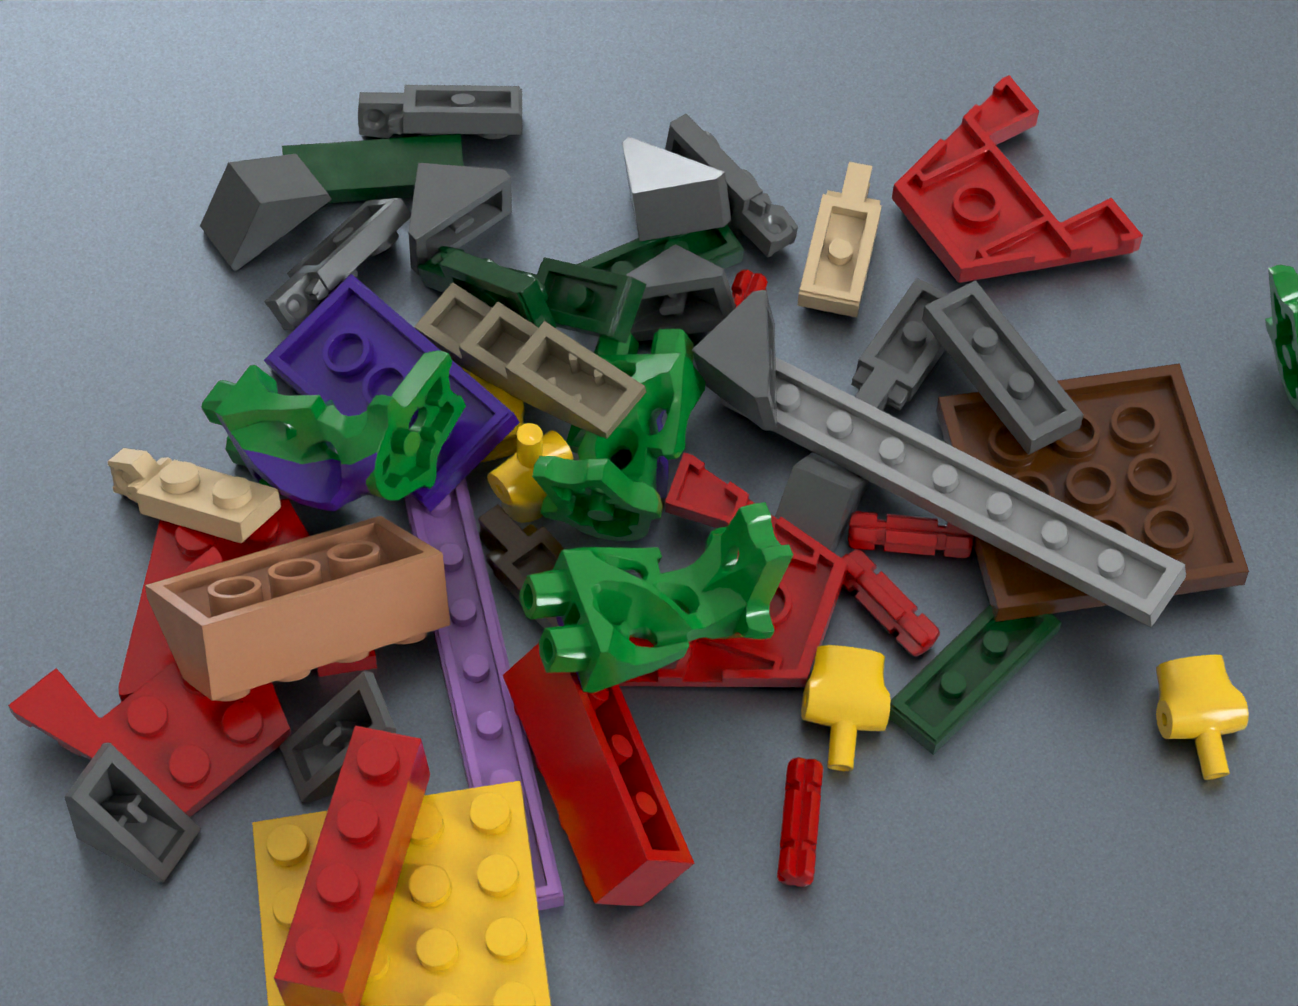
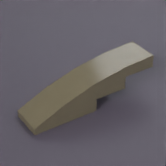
M453 282L414 326L416 330L437 348L449 353L451 359L456 364L562 421L606 439L646 393V388L643 384L544 321L538 328L500 302H497L492 308Z

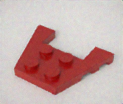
M1010 75L1002 78L993 87L992 94L980 106L975 104L963 116L961 125L945 141L940 138L894 184L892 200L958 283L1130 254L1139 250L1143 235L1112 198L1063 222H1059L996 146L1036 126L1039 110Z
M684 452L665 501V512L714 528H720L729 525L740 507L754 504V502L749 499V494L731 481L728 484L706 470L704 462L694 455ZM771 515L776 539L781 545L789 544L793 553L787 570L770 602L769 614L775 630L772 637L767 639L744 637L730 639L698 638L689 642V648L684 657L656 671L619 683V686L805 687L814 667L817 647L822 645L847 573L848 562L783 517L777 519ZM629 638V641L636 646L654 647L646 639Z
M288 499L280 500L281 508L242 543L164 520L159 521L118 686L121 702L175 660L147 599L145 585L174 577L213 546L220 553L223 562L310 537ZM375 649L369 651V655L366 658L356 662H333L317 667L318 676L323 677L377 668Z
M213 546L175 576L222 563L223 560L220 553ZM175 660L101 718L94 713L57 668L8 705L11 713L18 721L30 728L32 726L57 740L60 746L79 757L82 755L92 760L103 743H111L189 817L193 816L291 736L289 724L272 682L251 688L248 695L237 700L212 701L183 679Z

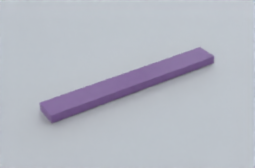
M466 478L431 513L408 494L403 498L411 534L443 553L450 625L434 630L433 633L468 789L514 781L521 782L539 910L564 906V895L526 733L521 720L514 711L513 700L502 676L510 669Z

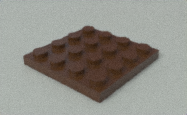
M1180 363L1057 380L1084 414L1080 429L1029 455L979 392L938 398L936 412L945 443L1185 564L1186 578L1174 595L1245 585L1249 569ZM974 536L973 544L995 622L1107 605Z

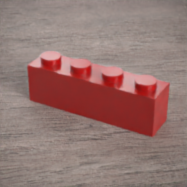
M538 643L502 675L513 700L514 711L524 727L536 757L537 768L545 779L559 814V822L568 836L581 868L584 884L590 891L594 903L643 906L695 863L619 684L595 693L583 692L576 672L546 673L539 655Z
M355 725L274 976L285 1006H360L431 775L421 738Z

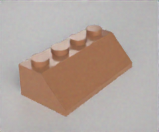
M382 516L145 585L147 599L183 679L212 701L237 700L248 695L251 688L273 681L291 682L300 680L308 676L311 669L333 662H356L366 658L369 655V651L393 643H416L423 640L427 636V632L450 625L443 553Z

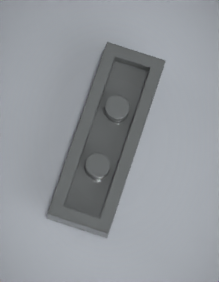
M976 280L924 306L922 321L1028 455L1080 429L1084 414Z

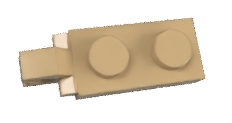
M849 162L842 193L828 190L827 194L822 195L799 290L797 306L852 317L858 316L882 208L880 200L867 198L872 166Z
M123 448L108 460V466L111 468L114 483L112 487L114 493L127 496L138 503L140 514L234 542L242 543L281 508L278 489L248 481L243 477H234L199 467L190 462L172 461L169 457L160 458L156 462L147 451Z

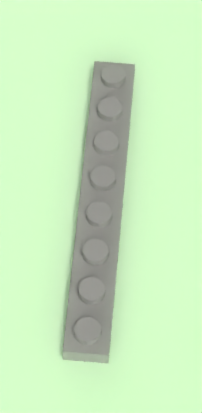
M776 357L777 430L772 431L1149 627L1154 625L1186 578L1185 564ZM721 398L722 405L743 415L741 412H739L737 409H735L733 406H731L729 403H727L725 400Z

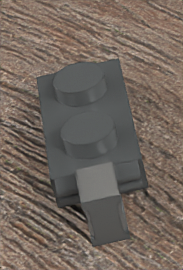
M405 85L404 93L360 92L358 105L359 135L388 139L394 133L400 135L402 132L417 133L420 136L477 134L486 139H500L509 134L522 135V89H520V86Z
M687 114L670 122L665 150L725 172L731 221L727 225L736 238L745 235L767 257L795 242L798 225L783 206L771 204L772 202L768 194L763 193L753 175L747 170L741 169L720 148L718 141L711 133L703 131Z
M402 199L366 201L287 273L290 279L264 301L284 330H295L320 305L321 299L328 297V294H331L350 274L357 277L358 272L355 268L368 256L382 253L399 238L397 230L411 217V212Z
M919 278L915 279L858 359L856 373L851 383L852 386L859 389L855 395L856 398L883 412L887 405L900 411L906 401L910 402L945 351L944 347L922 321L924 306L948 293Z

